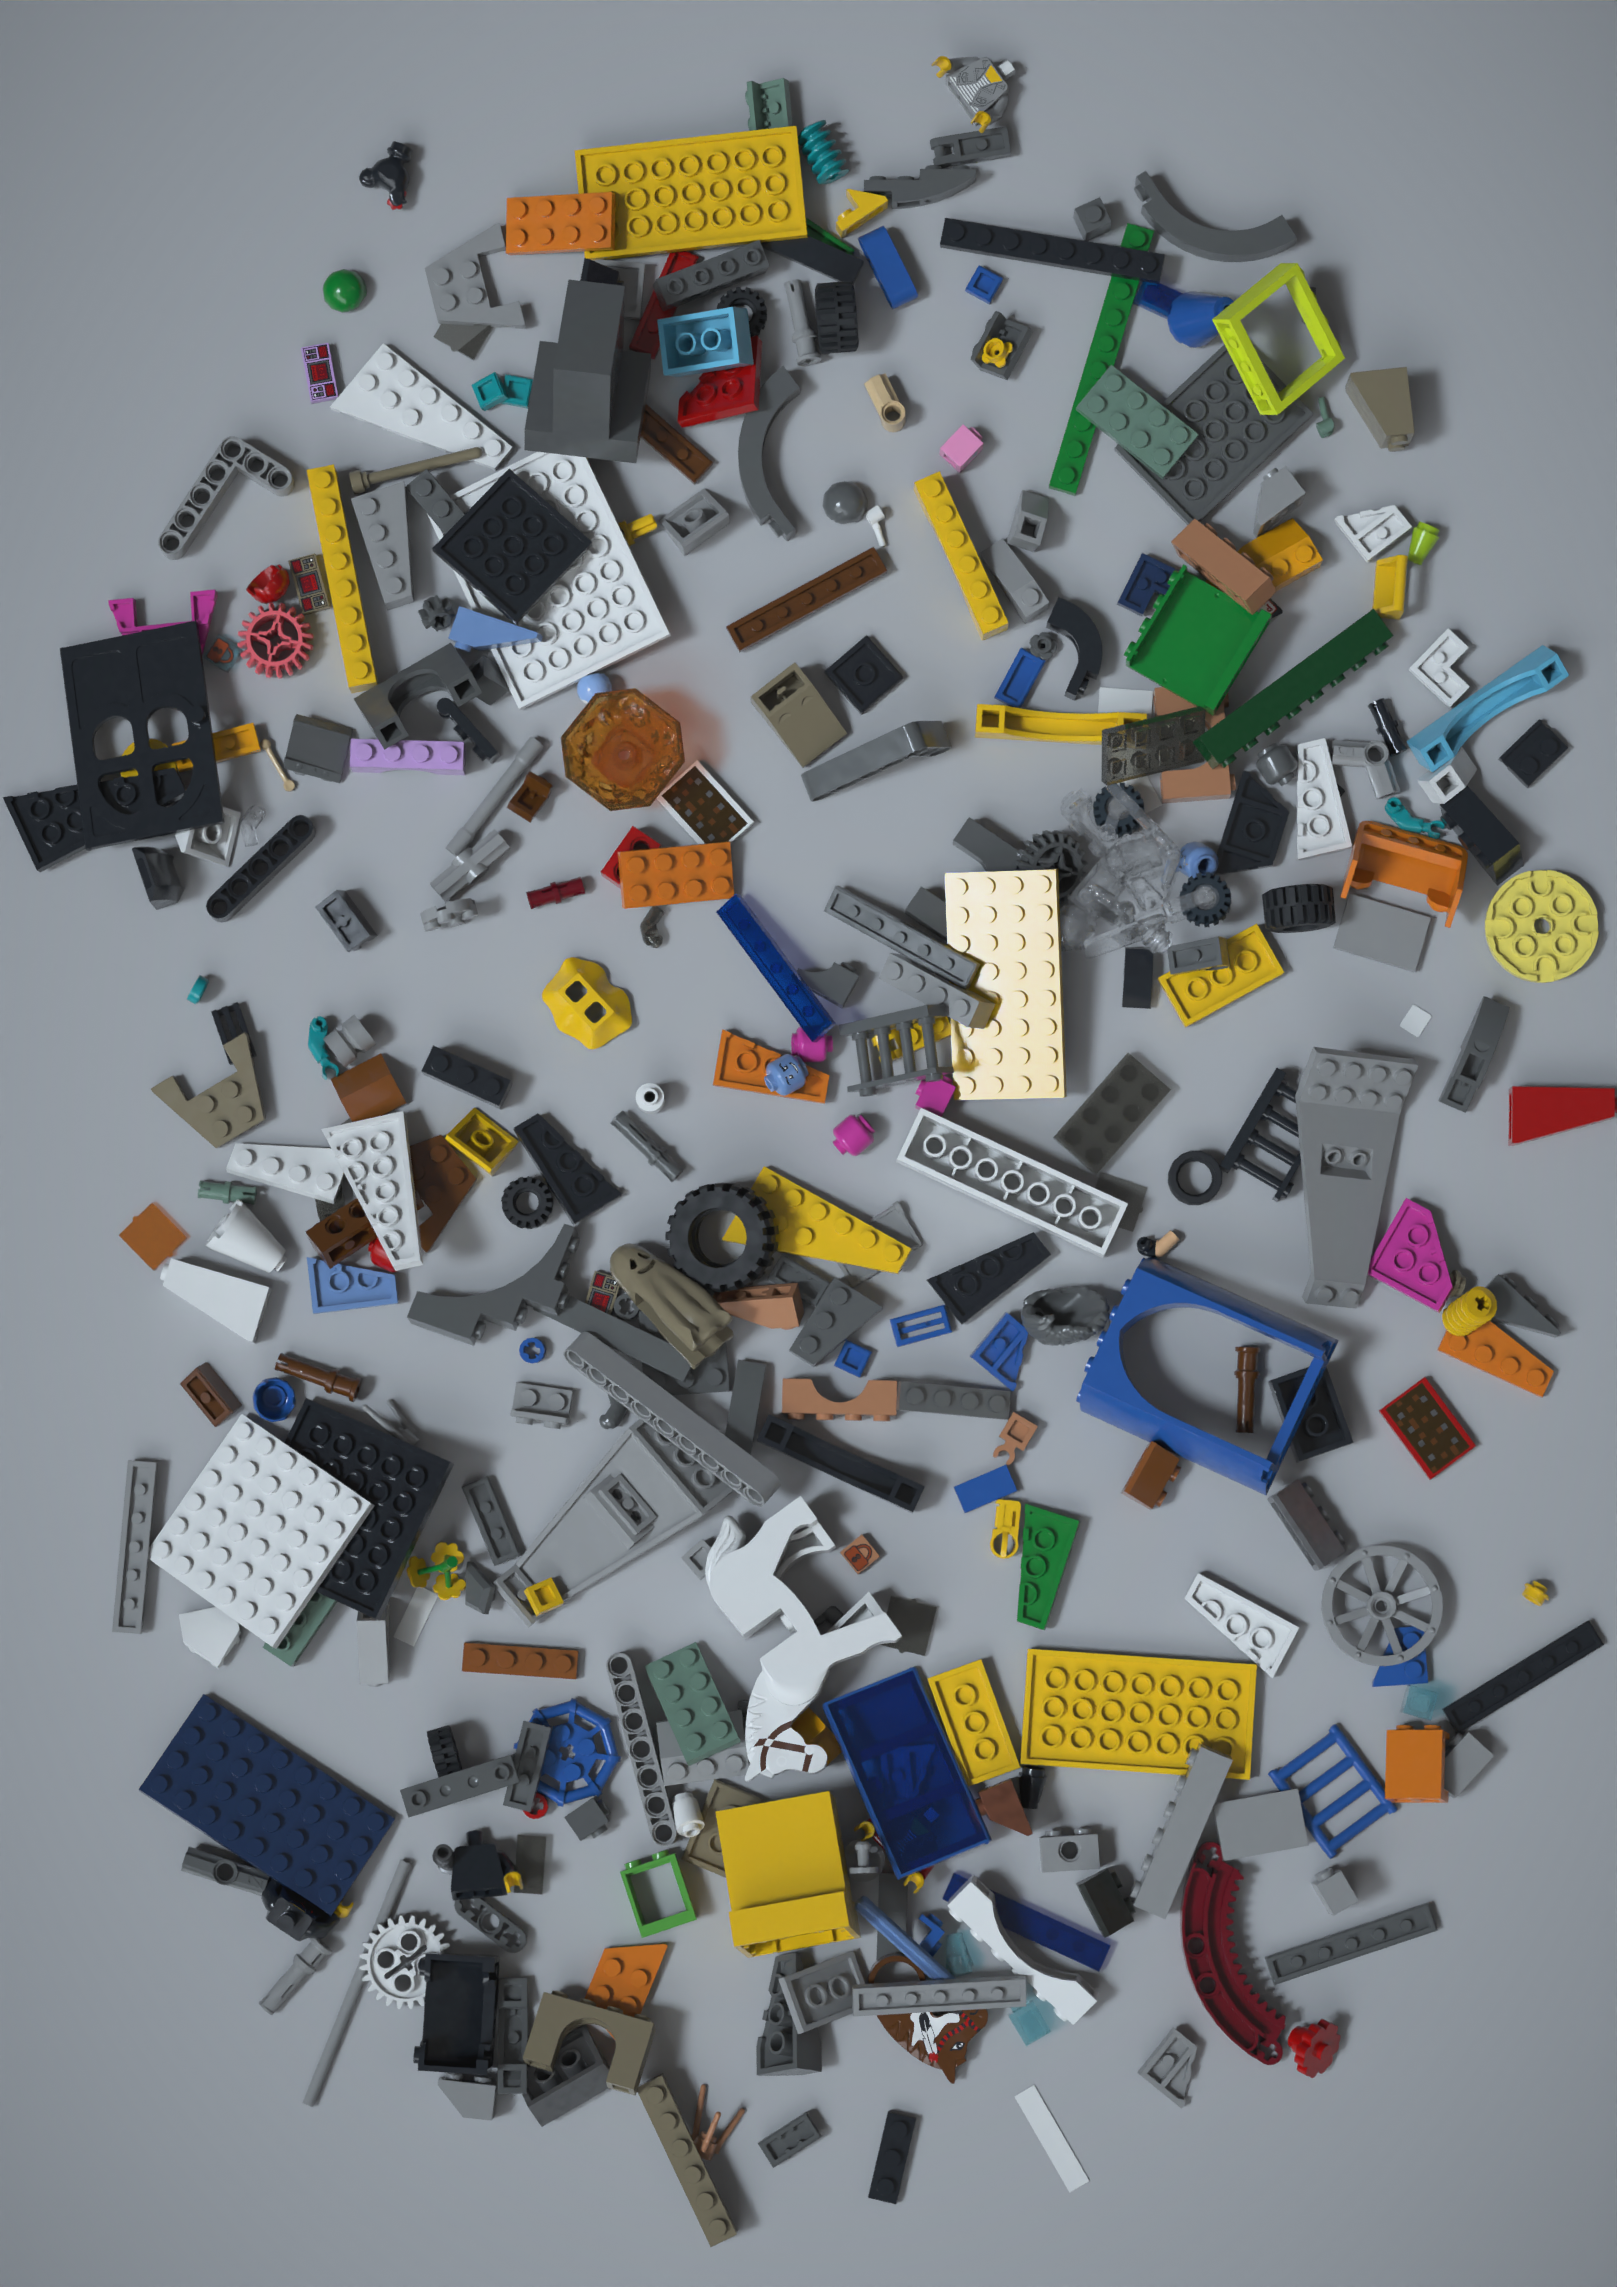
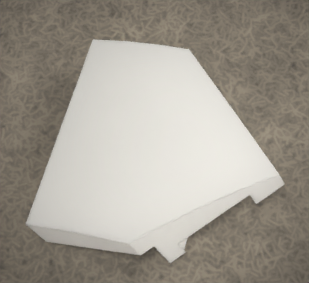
M217 1607L179 1614L184 1644L188 1646L192 1653L200 1655L219 1669L233 1646L240 1642V1624Z

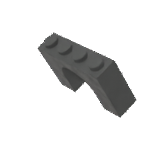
M449 643L355 697L354 701L385 750L409 736L400 720V714L403 708L417 696L429 691L442 690L449 693L459 707L482 694V691L468 666L452 643Z
M969 817L954 838L952 845L979 862L985 872L1018 870L1019 866L1015 865L1013 861L1020 860L1022 855L1018 853L1017 849ZM920 887L905 909V914L947 942L946 903L923 887Z

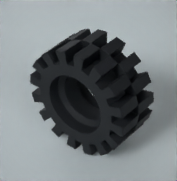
M736 287L735 291H732V289L727 291V295H723L720 298L717 309L735 307L740 304L749 306L753 312L752 319L749 321L750 337L760 335L761 329L764 330L765 322L767 321V308L764 299L759 297L758 292H751V288L748 287L745 290H741V287Z
M529 1176L526 1178L519 1177L517 1180L510 1182V1185L503 1191L504 1194L501 1198L502 1210L512 1224L519 1228L532 1229L533 1227L541 1226L543 1222L549 1219L548 1217L553 1210V1198L549 1188L541 1180ZM524 1192L534 1193L538 1198L537 1209L529 1214L520 1212L516 1206L517 1198Z
M450 1725L427 1731L428 1743L438 1778L461 1771V1761Z

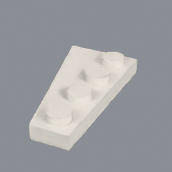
M1326 738L1298 744L1297 861L1352 848Z
M235 1143L226 1167L227 1173L332 1204L336 1202L345 1177L337 1158L330 1148Z
M1197 1573L1184 1599L1265 1673L1273 1678L1299 1627Z

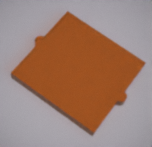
M153 1203L138 1217L134 1216L132 1218L133 1222L119 1234L153 1271L168 1256L172 1257L173 1252L187 1239Z

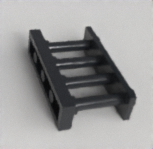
M1276 1068L1219 1165L1221 1170L1226 1173L1231 1168L1235 1170L1239 1168L1277 1191L1272 1200L1276 1202L1281 1196L1286 1199L1294 1186L1290 1180L1301 1163L1300 1152L1297 1156L1259 1135V1131L1255 1129L1260 1119L1263 1121L1267 1119L1299 1138L1298 1124L1272 1110L1273 1106L1269 1104L1274 1095L1278 1097L1282 1095L1296 1103L1295 1095L1297 1091L1286 1085L1288 1082L1283 1080L1286 1073L1279 1068ZM1247 1143L1250 1146L1254 1144L1290 1165L1291 1167L1283 1181L1244 1158L1245 1155L1240 1153L1245 1144Z

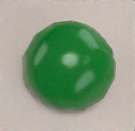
M347 269L331 273L323 285L324 301L331 309L342 313L357 309L362 300L367 296L365 280L357 272Z

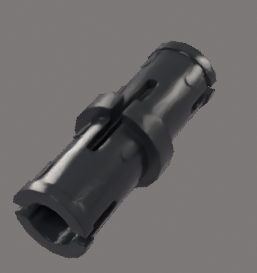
M1381 698L1370 703L1368 708L1378 726L1376 731L1378 735H1382L1390 756L1392 757L1400 754L1401 751H1406L1407 747L1397 729L1399 724L1397 720H1393L1385 699Z

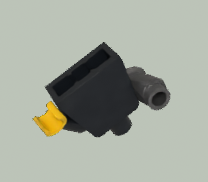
M480 1830L466 1833L467 1846L456 1847L453 1851L450 1846L440 1844L434 1849L433 1861L438 1865L439 1870L442 1873L452 1875L451 1894L453 1901L504 1896L510 1893V1888L515 1885L520 1886V1890L523 1889L521 1875L517 1872L514 1863L505 1852L497 1851L494 1843L484 1844L483 1832Z

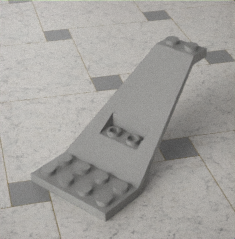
M1313 1047L1295 1095L1311 1270L1302 1295L1303 1300L1307 1304L1355 1309L1358 1306L1366 1285L1400 1113L1418 1068V1063L1415 1059Z
M639 1419L624 1432L515 1565L492 1584L529 1628L546 1613L536 1617L524 1593L527 1587L552 1577L565 1602L697 1521L734 1490L642 1419ZM612 1493L618 1494L619 1500L615 1499ZM631 1514L635 1515L638 1521L632 1520Z

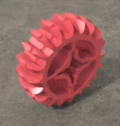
M269 603V611L265 612L264 608L259 606L258 611L260 615L256 616L253 612L248 614L252 620L251 623L245 620L242 621L243 627L248 630L238 631V636L246 640L240 641L237 644L240 649H246L240 655L242 659L250 658L246 663L248 668L257 665L255 672L258 675L266 669V677L269 679L272 677L273 671H276L278 679H282V670H286L289 676H292L294 674L292 666L295 665L299 670L303 668L299 662L300 658L304 661H309L310 657L304 651H313V645L306 642L313 640L314 635L312 633H305L311 628L310 623L301 624L305 616L301 613L294 617L296 614L294 607H291L285 613L286 606L284 603L279 605L278 611H275L273 603ZM273 621V625L268 631L256 633L263 624ZM284 621L296 628L298 640H292L291 637L284 635ZM279 635L282 642L280 644L277 643L278 646H274L273 649L270 639H274L273 636ZM253 641L267 646V661L255 653ZM295 649L288 658L276 662L282 651Z

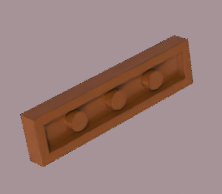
M464 1643L462 1671L577 1679L579 1651Z

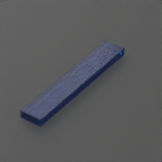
M734 894L716 913L810 1040L818 1042L836 1023L742 896Z
M953 1873L942 1899L949 1902V1899L968 1879ZM989 1889L994 1893L996 1909L1005 1929L1098 1972L1100 1971L1111 1947L1110 1944Z

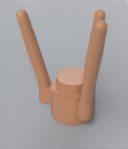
M702 2084L691 2136L701 2158L711 2161L714 2153L719 2154L722 2144L737 2125L745 2110L741 2108L718 2140L713 2134L721 2116L720 2112L715 2113L708 2131H701L699 2135L706 2085Z

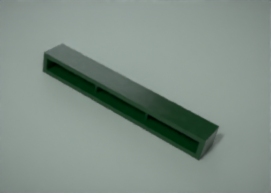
M1372 609L1193 741V744L1212 769L1219 764L1225 768L1237 759L1234 753L1242 748L1246 752L1259 743L1256 737L1264 732L1268 736L1280 727L1278 721L1284 716L1290 720L1302 711L1299 705L1308 700L1311 704L1324 695L1321 689L1326 685L1330 684L1333 688L1346 678L1343 673L1349 668L1355 672L1367 663L1364 657L1373 652L1377 656L1389 647L1386 641L1394 635L1377 612Z

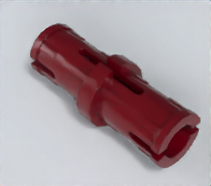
M581 877L557 884L552 882L550 886L528 891L526 894L530 908L534 909L554 902L556 904L562 903L561 900L585 894Z

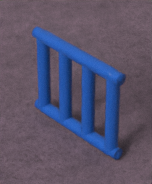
M1337 1724L1331 1726L1328 1730L1329 1734L1280 1770L1276 1768L1268 1773L1279 1791L1291 1790L1292 1788L1286 1779L1326 1749L1337 1743L1346 1755L1344 1759L1299 1791L1305 1827L1329 1859L1335 1857L1338 1853L1336 1851L1338 1848L1387 1812L1390 1815L1398 1810L1394 1803L1385 1799V1789ZM1354 1766L1363 1780L1312 1817L1303 1802ZM1368 1790H1371L1380 1804L1329 1840L1320 1826Z

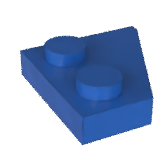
M1005 1312L970 1357L1009 1390L1014 1391L1017 1385L1016 1379L1019 1366L1022 1363L1023 1349L1027 1341L1028 1332L1023 1325Z
M1415 1627L1394 1628L1403 1652L1416 1644L1424 1634L1423 1631ZM1388 1643L1383 1656L1394 1655L1390 1643ZM1426 1648L1416 1657L1401 1664L1379 1666L1372 1681V1687L1428 1683Z

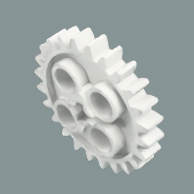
M399 1915L398 1923L396 1924L390 1918H387L388 1927L384 1928L378 1923L377 1928L380 1933L376 1935L369 1932L368 1934L373 1940L372 1943H362L368 1949V1953L359 1954L360 1958L366 1960V1963L360 1965L359 1969L367 1970L368 1974L364 1975L361 1979L362 1981L371 1980L372 1983L367 1990L369 1992L375 1989L378 1990L375 1999L379 2000L384 1995L386 1996V2006H389L393 2000H396L397 2009L402 2007L403 2002H407L409 2009H412L413 2001L415 2000L421 2006H424L423 1997H425L426 1982L424 1976L419 1975L418 1962L421 1958L425 1957L426 1953H444V1950L450 1944H440L439 1941L443 1938L444 1934L441 1932L434 1935L433 1932L436 1928L434 1924L425 1928V1918H422L418 1924H415L414 1915L410 1916L408 1922H405L403 1916ZM406 1934H414L417 1939L415 1947L409 1950L404 1949L401 1946L402 1937ZM423 1945L427 1946L423 1953L410 1961L411 1968L401 1967L388 1979L384 1977L388 1971L401 1963L400 1956L410 1957ZM383 1951H389L393 1955V1962L388 1967L380 1966L377 1961L378 1955ZM401 1974L408 1975L410 1978V1986L405 1990H398L395 1987V1979Z

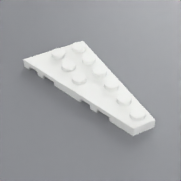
M384 343L330 406V409L333 411L345 413L360 421L369 422L411 440L431 445L446 453L479 447L482 449V456L469 461L495 471L513 451V447Z

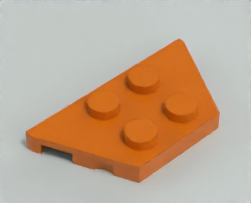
M663 1943L605 1948L584 1999L595 2002L596 2007L607 2009V2006L619 2008L627 2016L634 2017L635 2014H641L668 1945Z

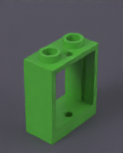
M668 1849L652 1854L653 1860L643 1864L641 1859L624 1864L625 1870L620 1871L642 1938L697 1920L676 1853L669 1855ZM671 1863L686 1910L646 1923L630 1876Z

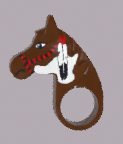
M890 1953L882 1956L872 1965L868 1976V1984H874L875 1976L881 1967L887 1963L899 1961L913 1967L920 1981H926L925 1973L903 1953ZM987 2009L941 2011L938 2013L877 2015V2018L899 2045L921 2062L941 2069L949 2082L954 2084L955 2068L966 2062L967 2045L987 2024L988 2011Z

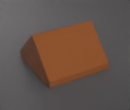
M381 1053L339 1074L338 1077L331 1078L333 1086L352 1122L383 1116L407 1104Z

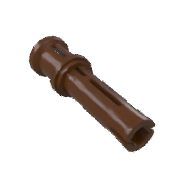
M1235 1347V1351L1238 1352L1237 1370L1234 1371L1235 1378H1238L1236 1433H1254L1255 1379H1258V1376H1260V1372L1257 1371V1358L1261 1348Z
M280 1353L278 1360L288 1363V1366L276 1362V1371H281L323 1386L327 1393L332 1394L335 1392L348 1397L351 1402L356 1400L362 1385V1378L357 1377L354 1379L345 1376L338 1369L327 1371Z

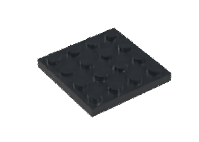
M509 468L440 539L432 550L510 621L517 625L592 546V541Z

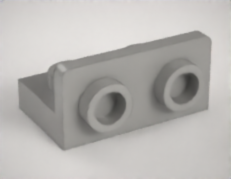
M516 1382L510 1416L516 1417V1423L533 1425V1420L544 1421V1427L561 1429V1424L568 1425L573 1391Z

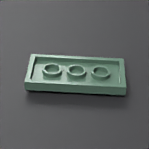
M1112 365L1076 407L1077 412L1161 479H1164L1199 435Z
M696 1642L644 1666L688 1766L741 1742Z

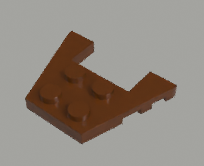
M442 1135L410 1146L414 1187L433 1213L431 1217L419 1225L421 1247L426 1253L432 1249L433 1244L477 1181Z

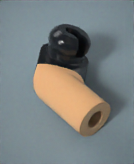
M1171 1230L1160 1240L1141 1237L1137 1241V1249L1143 1256L1160 1258L1179 1241V1238Z

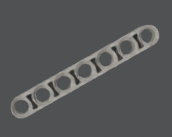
M615 1653L608 1658L606 1667L652 1840L657 1845L668 1846L676 1839L677 1831L634 1665L627 1654ZM617 1657L624 1658L628 1663L627 1670L622 1674H617L612 1669V1662ZM624 1685H630L635 1690V1696L629 1702L623 1701L619 1696V1690ZM631 1713H638L642 1717L643 1723L636 1730L630 1729L626 1723V1719ZM638 1741H645L649 1744L650 1752L646 1757H638L635 1754L634 1745ZM645 1769H653L657 1773L655 1784L646 1785L642 1782L641 1774ZM652 1797L663 1799L665 1807L662 1812L654 1813L649 1809L648 1803ZM668 1825L671 1828L672 1836L669 1840L661 1841L657 1838L656 1829L658 1826Z

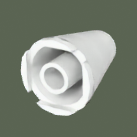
M237 1199L229 1208L231 1213H227L225 1217H222L209 1236L205 1246L270 1273L273 1269L278 1272L287 1260V1257L284 1256L285 1248L249 1208Z

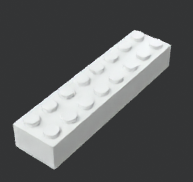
M923 1108L920 1109L897 1158V1163L1101 1258L1104 1257L1128 1205L1124 1201Z

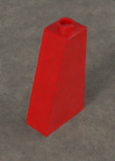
M1512 1086L1509 1089L1508 1146H1516L1611 1120L1615 1117V1113H1617L1615 1088Z

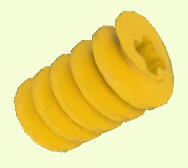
M1476 1286L1451 1302L1442 1313V1322L1447 1331L1455 1336H1466L1487 1321H1490L1497 1311V1301L1494 1294L1485 1287Z

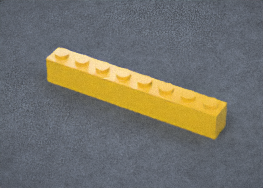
M334 464L308 469L306 471L348 687L351 693L367 691L378 685L338 474Z

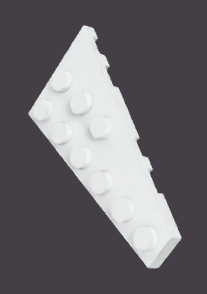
M404 1111L321 1129L395 1271L423 1265L407 1119Z

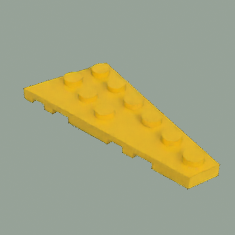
M765 1166L751 1188L755 1191L754 1194L756 1196L763 1197L767 1202L765 1206L768 1210H772L775 1215L773 1219L774 1226H778L779 1234H776L775 1242H779L777 1252L899 1274L912 1251V1248ZM735 1215L722 1241L746 1245L745 1227L740 1218Z

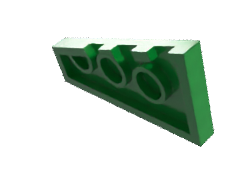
M1025 1504L1017 1622L1046 1630L1080 1521Z

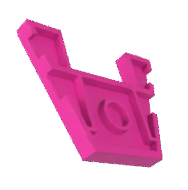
M215 589L190 592L192 621H197L202 655L218 597V591ZM134 598L108 600L109 607L114 614L117 627L122 636L186 623L177 622L137 627L136 600Z

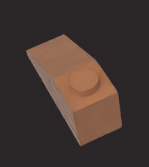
M798 1283L743 1287L732 1291L715 1292L713 1298L730 1315L771 1329L782 1328L789 1330L799 1327L804 1315Z

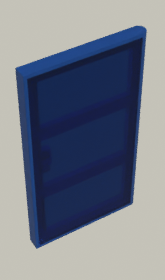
M910 1667L905 1671L823 1703L822 1708L897 1880L992 1841L916 1667Z

